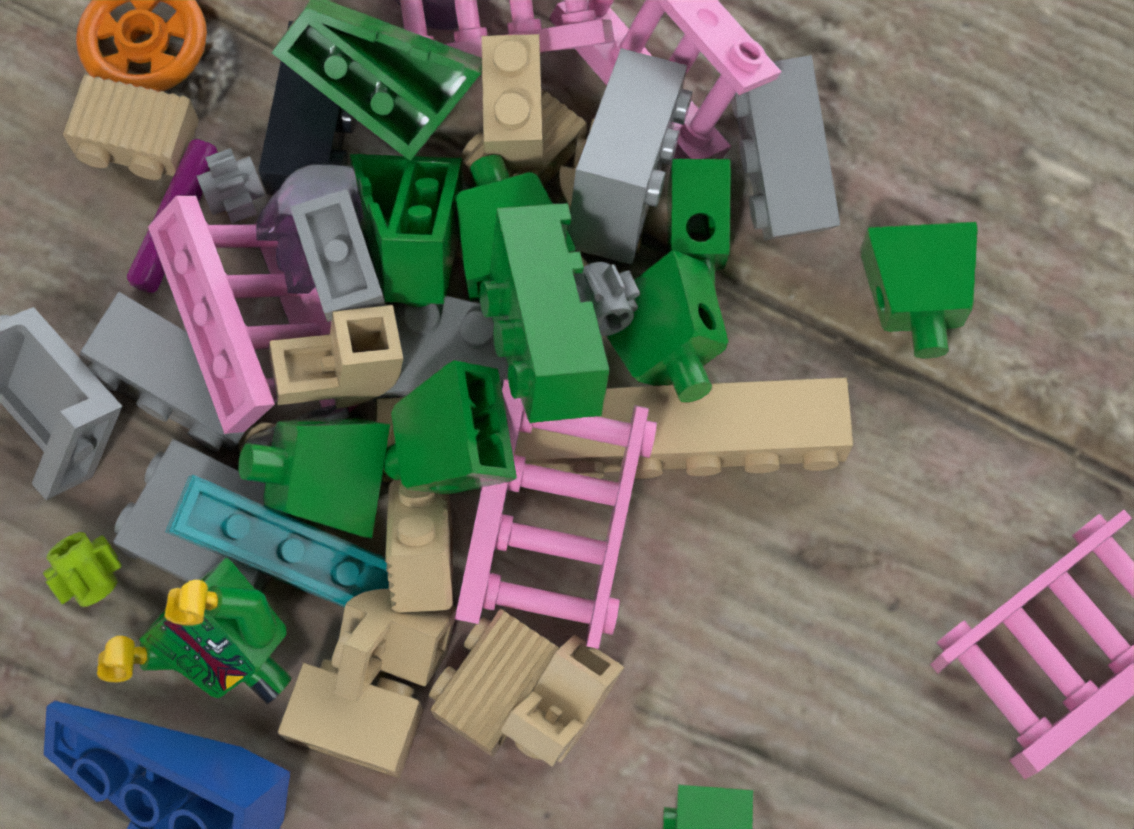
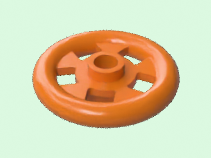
M91 0L78 23L76 33L77 52L84 69L93 78L100 77L103 80L110 79L115 83L120 81L125 85L132 84L135 87L142 86L147 90L152 88L157 92H164L185 80L198 65L206 45V22L203 12L195 0ZM160 1L176 10L175 14L167 22L152 12ZM131 2L135 9L126 12L116 22L110 13L122 4ZM144 34L151 35L148 40L135 43L139 36ZM114 36V42L119 52L103 57L98 41ZM170 36L184 39L183 45L176 57L164 54L169 45ZM151 62V73L129 74V63Z

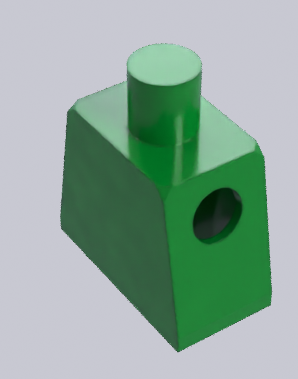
M488 155L474 161L470 169L476 187L463 190L456 195L468 296L471 302L480 300L481 282L489 281L497 208L553 204L535 173L528 172L509 177L504 158L501 155ZM567 231L565 242L568 253L576 252L574 242Z
M672 159L667 184L668 253L675 250L707 263L715 288V270H723L725 268L730 252L731 159ZM699 234L704 236L707 241L697 242L691 239L689 235Z
M977 222L868 227L860 253L881 326L887 332L911 331L914 356L917 358L931 359L946 355L949 352L946 329L964 326L972 311L978 234Z
M672 250L634 280L640 295L634 298L638 309L633 311V320L623 330L606 337L632 377L638 382L651 386L673 385L679 400L683 403H690L702 399L712 390V384L703 366L725 351L729 340L707 263Z
M453 360L394 405L391 417L395 443L386 449L383 469L392 479L401 480L402 485L407 490L453 494L511 482L517 479L498 368Z
M362 418L278 421L274 428L272 446L251 443L244 445L239 458L240 478L242 480L266 483L263 497L265 506L362 537L372 538L390 424Z

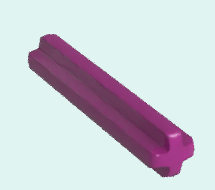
M193 139L189 142L152 222L175 196H196L199 202L203 191L197 176L210 171L206 157L219 153L217 147L200 139ZM148 229L127 273V280L131 286L138 290L154 293L158 290L165 272Z

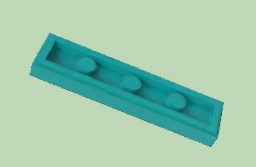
M196 475L188 476L165 530V533L222 557H227L234 562L344 608L350 599L361 593L377 589H389L385 557Z

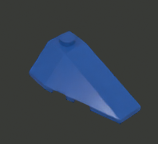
M53 701L46 706L44 756L96 802L104 801L105 799L110 800L131 820L127 829H280L284 822L290 771L240 746L59 701Z

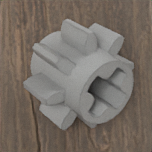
M231 148L206 157L210 171L198 175L197 178L212 215L227 211L231 223L257 214L252 201L266 195L251 157L236 161Z
M596 262L585 266L581 274H574L580 302H593L601 336L615 334L631 323L634 317L633 311L638 309L634 298L639 296L640 292L629 270L619 274L615 265Z

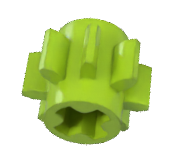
M77 532L62 539L51 548L46 559L52 567L43 571V575L47 579L46 584L61 604L74 597L80 606L86 607L104 599L114 590L118 580L113 572L121 568L122 564L117 559L118 555L104 535H100L91 542L84 532Z

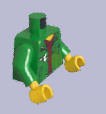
M226 557L199 580L189 581L182 588H173L168 592L166 609L140 637L139 641L141 644L139 647H135L134 641L123 635L111 638L105 644V650L98 656L97 676L107 682H124L132 677L133 664H139L143 671L174 670L181 673L214 698H221L244 682L268 704L287 687L292 679L270 657L287 635L286 625L270 608L265 595L261 591L255 590L238 568Z

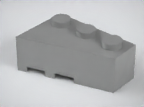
M623 48L620 49L575 172L570 210L572 220L570 225H568V233L574 242L576 250L632 265L650 205L657 207L666 175V172L660 171L662 163L671 165L679 138V131L673 130L674 123L684 125L689 111L693 91L683 89L687 65Z
M812 55L773 61L782 71L776 80L741 95L736 93L731 100L741 136V162L745 174L749 173L754 193L753 196L749 197L751 220L755 230L762 229L764 241L825 231L840 226Z
M118 292L82 348L79 357L81 361L107 389L117 391L136 401L137 406L148 414L162 421L171 419L190 429L187 434L208 449L218 452L222 446L232 451L244 432L224 434L187 332L121 292Z
M446 296L444 304H430L424 307H412L399 302L395 319L403 354L401 373L397 383L390 390L373 399L376 405L379 398H402L407 396L453 360L498 368L501 387L503 388L504 379H508L509 365L506 357H498L496 353L492 317L485 318L483 316L479 303Z

